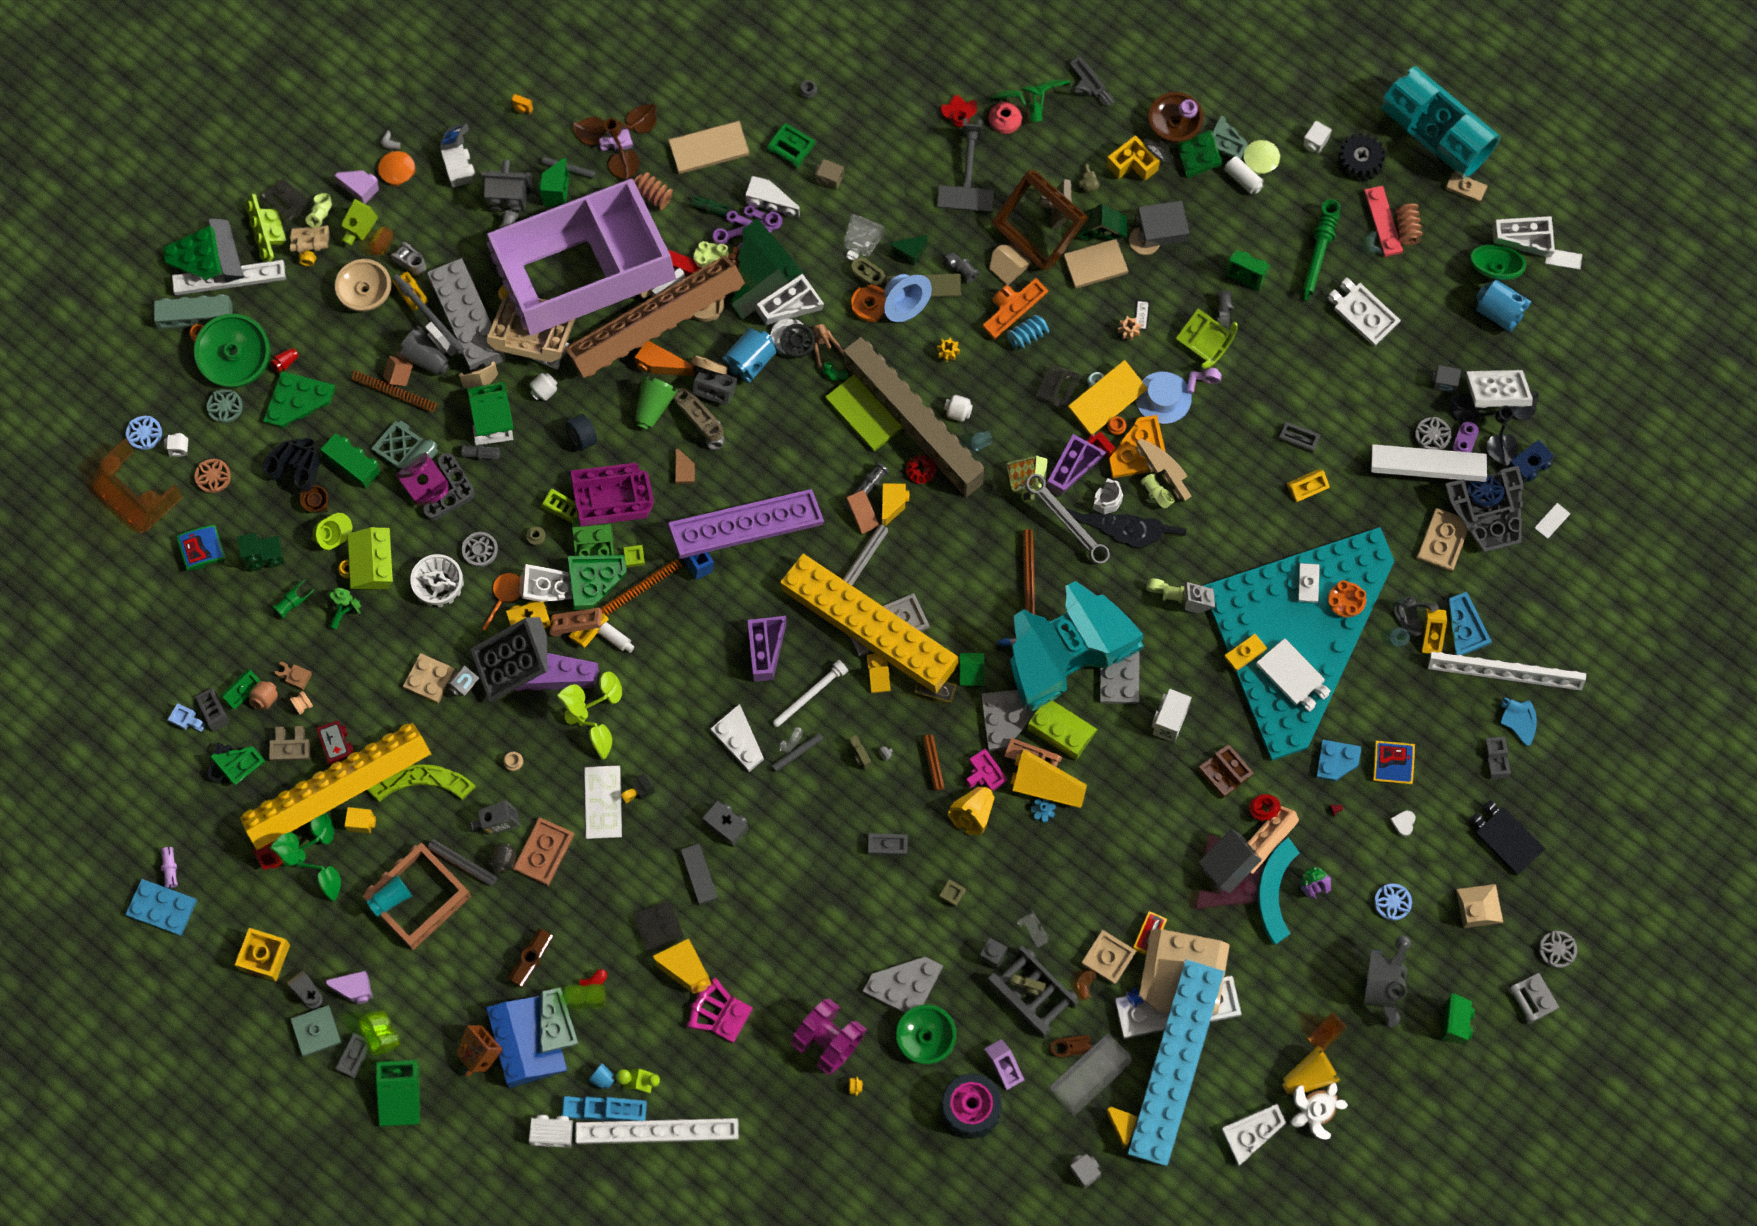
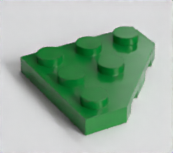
M211 226L163 247L165 262L169 266L179 268L203 280H208L222 273L215 231Z
M281 371L264 418V424L283 429L289 426V423L297 419L300 420L321 407L324 408L330 405L336 389L335 385Z
M624 555L567 557L573 610L594 608L626 575Z

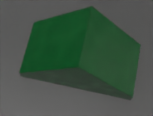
M923 235L891 242V251L894 255L914 266L928 246V236Z

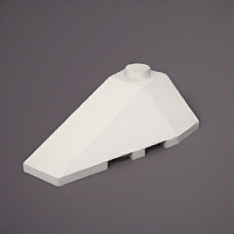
M526 564L520 576L519 593L524 599L539 602L572 599L569 573Z

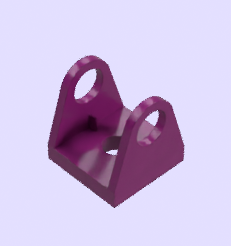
M426 452L395 474L418 506L433 504L448 493L449 483ZM420 474L426 475V481L423 484L417 482Z

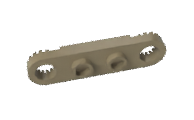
M686 388L678 389L674 397L675 404L708 440H720L724 435L722 425H720L700 400L691 393V390L689 391ZM685 395L687 396V399L685 398V400L679 399V397ZM711 430H718V433H714V435L709 432Z

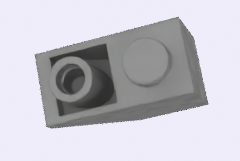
M1189 582L1184 583L1185 610L1199 614L1214 608V590Z

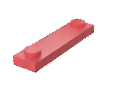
M1383 186L1365 189L1364 193L1384 257L1402 254L1403 249Z

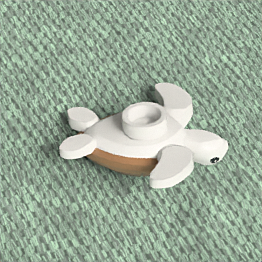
M1336 1084L1329 1085L1327 1091H1316L1307 1097L1304 1094V1087L1298 1086L1295 1089L1294 1102L1300 1108V1113L1292 1118L1291 1125L1300 1127L1307 1122L1310 1124V1130L1314 1136L1323 1140L1330 1138V1133L1324 1130L1321 1124H1325L1332 1119L1336 1108L1344 1109L1347 1107V1103L1343 1100H1338L1335 1095L1337 1092Z

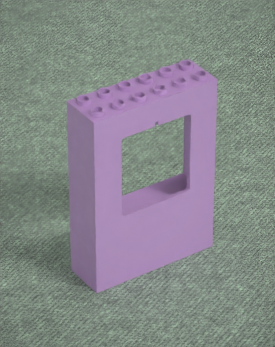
M633 179L626 180L487 234L489 241L486 243L491 253L492 261L496 264L498 274L503 279V285L509 292L508 295L511 303L516 305L514 308L517 316L520 317L523 329H527L530 336L676 280L671 256ZM589 242L606 278L540 303L524 269V265L581 243Z

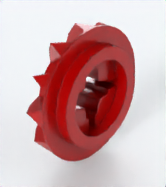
M918 454L916 457H911L907 463L906 473L913 482L924 484L934 478L936 465L933 459H930L927 455L920 456ZM919 463L926 467L923 475L920 470H916L919 467Z
M1263 794L1251 801L1249 810L1255 820L1259 819L1261 822L1264 820L1271 821L1272 818H1277L1278 813L1281 812V805L1275 796ZM1263 804L1268 808V812L1263 810Z

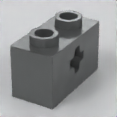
M717 801L702 818L703 823L734 847L748 831V821L742 815L738 814L737 816L731 812L732 808L725 802L721 804ZM725 820L727 822L730 820V825L728 823L724 825L723 821Z

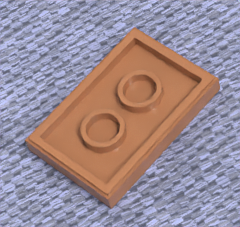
M539 817L513 867V871L549 886L575 834Z

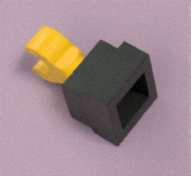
M643 773L638 776L637 780L632 782L634 788L623 792L621 796L627 804L638 794L641 799H644L653 794L655 790Z

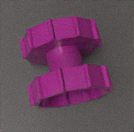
M829 998L827 1000L824 999L813 1009L797 1029L790 1042L800 1053L806 1052L815 1043L825 1050L820 1057L817 1067L827 1075L833 1074L855 1051L867 1031L856 1020L854 1022L851 1021L842 1030L834 1025L832 1021L837 1016L840 1007Z

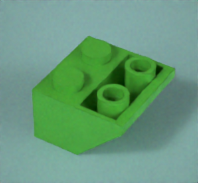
M573 518L572 529L575 556L614 555L612 523L580 527L578 518Z

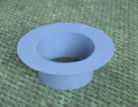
M906 274L894 277L887 284L884 291L886 316L891 321L903 322L920 313L931 296L932 286L929 279L923 275L909 276Z
M1156 372L1142 380L1148 390L1136 399V404L1145 417L1157 415L1159 423L1166 424L1178 421L1188 412L1192 396L1186 392L1188 385L1181 377L1169 372Z

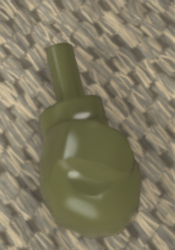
M1085 164L1086 173L1082 174L1083 179L1078 181L1079 187L1083 188L1085 192L1096 191L1099 188V182L1095 172H1090L1089 165Z

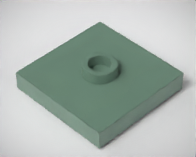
M329 1005L291 1018L303 1057L342 1044Z

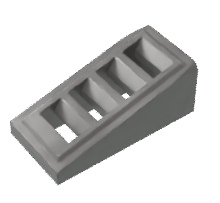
M213 688L195 696L207 724L213 732L230 724ZM211 697L213 698V699H211L210 701H208V702H206V703L203 704V701H205V700H207V699H209V698H211Z

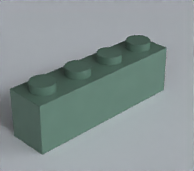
M223 294L216 295L215 297H180L174 300L163 298L160 301H154V319L158 329L191 327L195 324L205 326L209 321L218 316L232 314V301L229 296Z

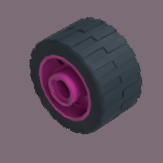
M975 1073L963 1074L954 1078L946 1086L941 1100V1115L948 1129L955 1133V1135L964 1139L984 1137L994 1130V1127L999 1122L1002 1109L1001 1094L997 1086L989 1078L987 1079L983 1075ZM974 1104L976 1107L970 1109L967 1107V1105Z

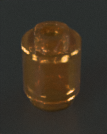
M384 226L378 229L369 244L371 251L377 255L386 254L394 239V232Z

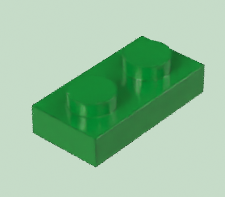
M248 668L220 696L235 710L249 697L250 691L260 680Z

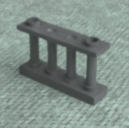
M1021 946L1019 948L1021 957L1003 975L997 976L993 973L988 978V983L1045 1038L1050 1033L1049 1023L1069 1004L1076 1008L1079 1002L1077 1000L1078 997L1072 990L1067 991L1035 959L1036 955L1031 949H1025ZM1027 962L1035 969L1028 977L1029 979L1037 980L1042 976L1049 983L1044 989L1043 995H1038L1030 1004H1025L1021 1000V995L1026 990H1023L1021 987L1011 990L1007 986V981ZM1057 990L1064 999L1044 1018H1039L1035 1014V1009Z

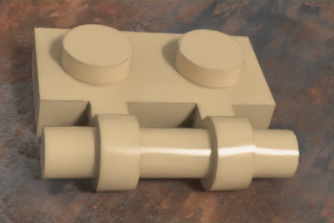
M329 226L292 229L290 250L301 253L305 252V250L315 249V251H321V249L328 248Z

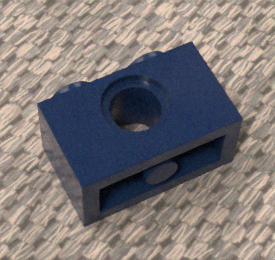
M1537 440L1511 460L1508 468L1519 466L1523 484L1527 481L1532 482L1538 476V472L1541 470L1544 472L1552 465L1551 461L1554 455L1540 440ZM1528 461H1533L1536 466H1531Z

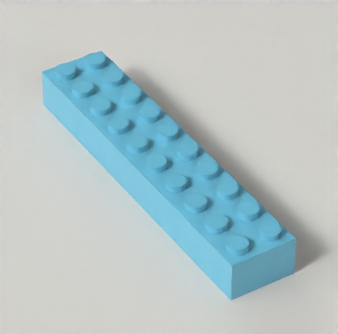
M1185 960L1128 1155L1168 1166L1225 971Z

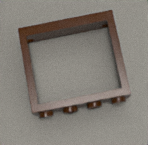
M1036 170L1026 172L991 223L998 229L997 232L1004 234L1012 245L1017 246L1025 257L1034 261L1036 267L1048 270L1052 269L1088 217ZM1031 185L1073 222L1049 258L1006 221Z

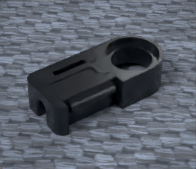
M217 743L213 754L228 753V751L234 749L231 745L224 746L222 743ZM211 760L208 777L213 783L219 784L224 782L226 779L224 774L217 779L212 777L213 771L219 768Z

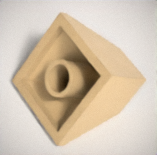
M1496 884L1456 890L1463 928L1503 923Z

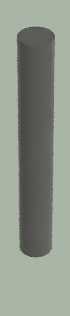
M546 157L542 159V164L551 167L558 162ZM567 164L569 172L592 179L595 178V171Z
M818 733L773 764L772 768L774 771L777 772L822 741V735Z

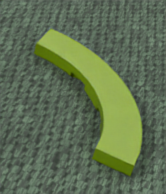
M411 765L367 789V791L380 802L391 793L405 787L429 785L445 789L463 800L476 786L461 774L440 766Z

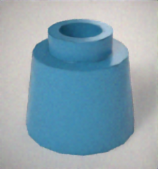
M602 1063L589 1082L601 1089H609L615 1079L612 1078L614 1075Z

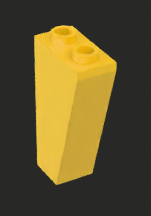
M1023 749L1022 754L1017 755L1015 766L1019 767L1017 773H1013L1011 784L1014 785L1013 791L1079 808L1082 807L1087 788L1085 783L1028 750Z

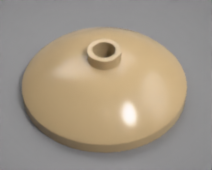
M359 259L348 263L340 270L335 281V291L338 299L344 306L354 311H369L379 307L385 302L391 290V279L387 270L380 263L369 259Z

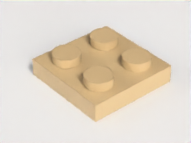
M420 653L403 688L439 704L447 688L446 683L456 670L449 665Z
M1102 930L1082 961V965L1116 985L1134 957L1136 950Z

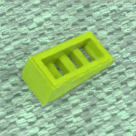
M551 488L541 508L573 523V518H578L577 510L573 517L569 514L573 508L576 509L575 502ZM552 498L556 499L553 505L550 504ZM559 501L563 503L560 509L556 507ZM566 504H567V505H569L570 507L568 508L567 512L565 513V512H563V509L565 508V506H566Z

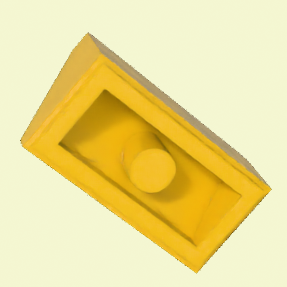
M1321 469L1286 483L1295 502L1330 488L1325 472Z

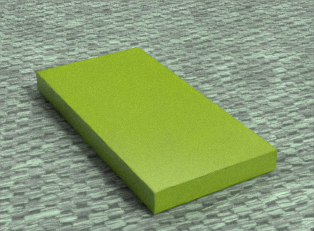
M852 375L825 397L829 404L874 452L903 430L901 424L855 375Z

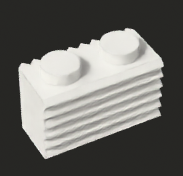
M460 145L458 148L441 150L452 188L472 183V175H475L473 165H469L467 161L470 159L468 149H464L463 145Z
M537 1115V1118H531L529 1143L532 1146L571 1148L572 1120L565 1116H557V1120L549 1119V1116Z

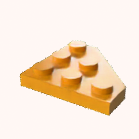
M1157 415L1138 418L1117 450L1111 455L1109 464L1112 478L1151 472L1146 465L1148 461L1145 456H1140L1135 448L1137 444L1135 442L1142 439L1165 452Z

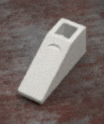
M752 176L746 193V203L753 207L766 208L770 212H781L788 217L800 216L799 206L771 181Z

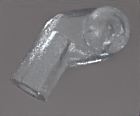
M795 727L789 741H782L779 749L785 751V753H790L799 743L803 730Z

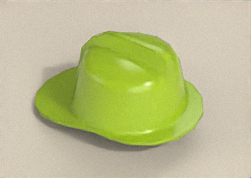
M344 513L333 514L314 526L311 540L315 541L325 550L333 549L345 542L347 535L352 533V522Z

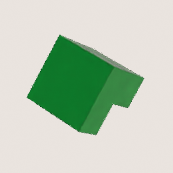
M960 653V685L984 686V653Z

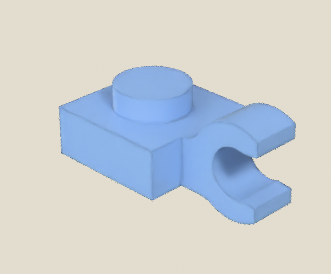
M178 703L168 718L170 723L185 730L190 725L202 732L205 727L201 720L194 718L196 713L193 710Z

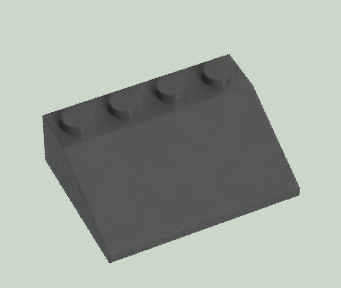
M540 617L524 618L470 649L489 702L495 701L548 671L547 635Z

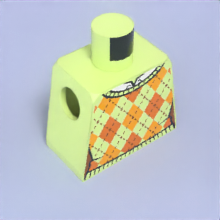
M1033 456L1008 462L1007 468L1012 490L1023 494L1025 503L1035 502V494H1031L1025 489V480L1033 474H1039L1043 476L1046 482L1047 459ZM1035 477L1031 478L1029 481L1030 488L1034 491L1040 490L1041 481Z

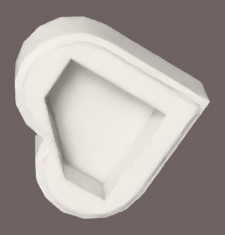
M1404 811L1391 818L1390 821L1399 835L1407 837L1413 830L1412 825L1415 821V815L1411 811Z

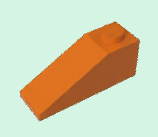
M646 341L635 356L637 367L644 372L682 376L695 375L694 365L650 341Z

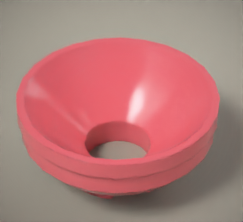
M998 103L989 113L990 126L998 133H1013L1021 125L1022 115L1020 109L1013 103ZM1006 109L1011 112V115L1003 117L1000 112Z

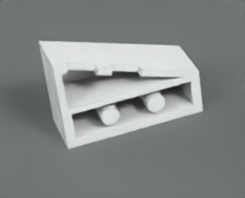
M1551 216L1496 220L1492 225L1494 244L1551 258L1555 253Z
M801 274L756 305V312L764 323L768 325L782 319L820 311L823 309L824 303L804 275Z

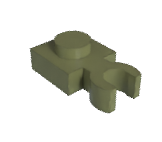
M857 735L850 737L849 742L856 752L854 758L858 766L862 765L864 770L871 768V760Z
M1015 974L1012 975L1010 985L1021 987L1027 991V994L1032 996L1043 995L1045 983L1029 978L1025 979Z

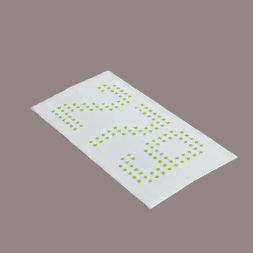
M620 766L585 767L586 839L622 837Z

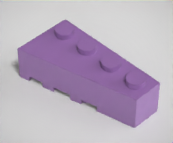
M547 653L548 671L516 688L515 691L526 689L559 690V688H565L573 684L580 686L582 689L595 688L599 673L598 663Z

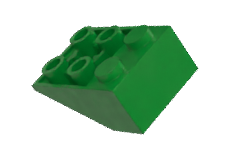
M505 382L467 388L476 436H488L492 433H504L514 430Z
M418 1061L376 1062L379 1126L420 1125V1064Z

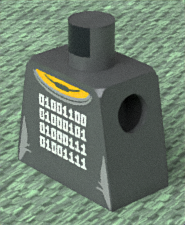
M506 800L479 810V818L471 821V827L474 832L484 830L489 835L520 827L516 808Z

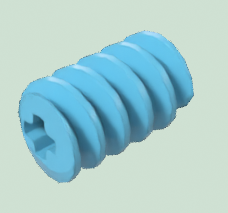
M1033 315L1025 323H1020L1019 327L1015 326L1013 331H1007V337L1014 349L1018 351V346L1022 349L1025 348L1024 342L1031 345L1030 338L1037 341V334L1042 338V331H1045L1047 334L1050 332L1044 319L1040 315Z

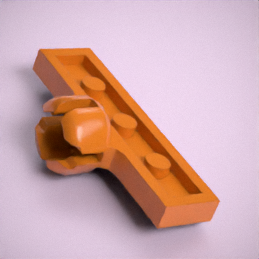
M1037 278L1018 293L1006 285L994 295L992 300L998 306L999 311L982 325V328L994 340L1049 292Z

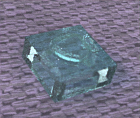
M978 432L973 436L971 446L974 451L991 444L992 436L990 432Z

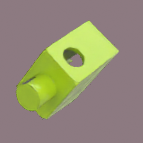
M354 199L342 222V227L346 231L342 238L344 243L351 246L355 238L361 241L365 239L379 218L371 207Z

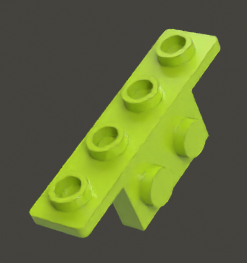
M251 194L245 203V209L250 217V226L254 230L255 242L259 247V256L263 263L271 262L274 258L271 245L284 244L286 242L277 209H260L256 195Z

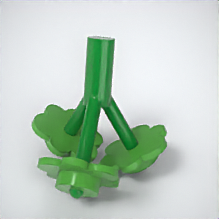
M335 588L333 592H327L330 599L334 600V603L337 604V610L330 627L337 629L343 614L352 608H355L359 614L361 613L359 610L362 607L360 600L353 598L348 590ZM342 605H349L342 610Z

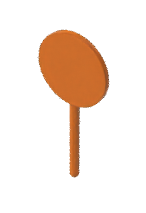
M505 573L495 580L493 591L499 601L482 628L483 631H486L502 601L513 602L521 597L519 593L520 577L516 574Z

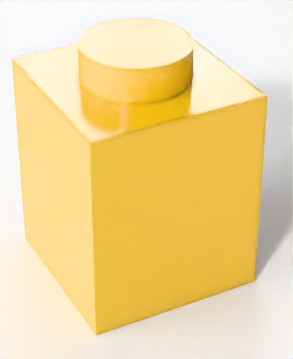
M348 807L345 820L347 831L371 834V829L376 824V816H374L372 811Z

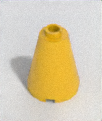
M1320 1046L1316 1047L1283 1078L1285 1083L1282 1086L1288 1095L1292 1093L1294 1096L1295 1089L1298 1086H1303L1305 1093L1340 1081L1338 1076L1333 1077L1336 1075V1072L1324 1052L1319 1053L1322 1050Z

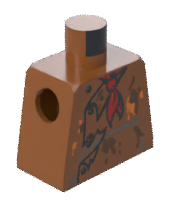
M482 1025L466 1027L457 1051V1056L464 1063L461 1072L466 1076H471L473 1072L487 1071L503 1050Z

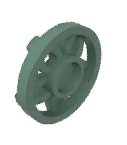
M228 389L215 391L207 402V411L210 417L218 423H230L236 420L243 409L240 396L235 391ZM236 398L239 401V406L234 404ZM212 413H218L219 418L215 417ZM229 413H236L232 417L228 418Z

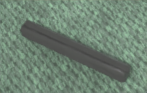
M435 839L429 843V850L487 885L493 886L496 883V876Z

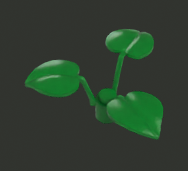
M1050 80L1039 85L1020 88L1021 91L1032 93L1033 102L1028 103V106L1023 99L1022 92L1016 90L997 93L989 98V102L993 99L1017 97L1022 102L1024 112H1027L1028 122L1042 121L1041 109H1043L1045 90L1063 84L1070 86L1071 81ZM1036 95L1041 96L1040 104L1036 102Z
M324 813L310 821V829L316 836L314 840L299 847L298 838L293 833H285L272 843L270 849L277 853L286 867L297 865L298 868L306 867L321 870L317 874L318 884L324 894L331 901H335L341 888V878L337 870L332 866L324 868L319 865L303 863L306 858L304 849L319 840L324 845L329 844L333 840L334 825L328 814Z

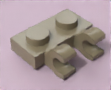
M295 726V740H285L286 730L284 727H276V740H270V761L310 760V740L304 739L305 728L303 726Z

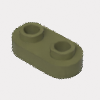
M862 257L856 258L852 262V272L856 277L868 285L880 287L884 284L885 274L879 267ZM862 267L864 270L859 271L858 268ZM877 277L879 280L874 281L873 278Z

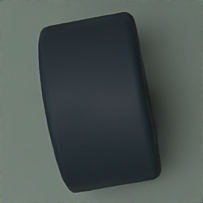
M580 414L565 422L566 434L571 444L578 451H583L597 443L596 431L585 415Z

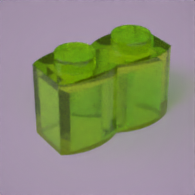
M592 984L586 987L570 985L565 988V1003L570 1009H583L585 1007L600 1009L607 1006V991L605 986L599 984Z
M384 1010L365 1014L358 1021L360 1031L367 1038L368 1047L373 1055L393 1052L400 1046L399 1036L392 1028L391 1019Z

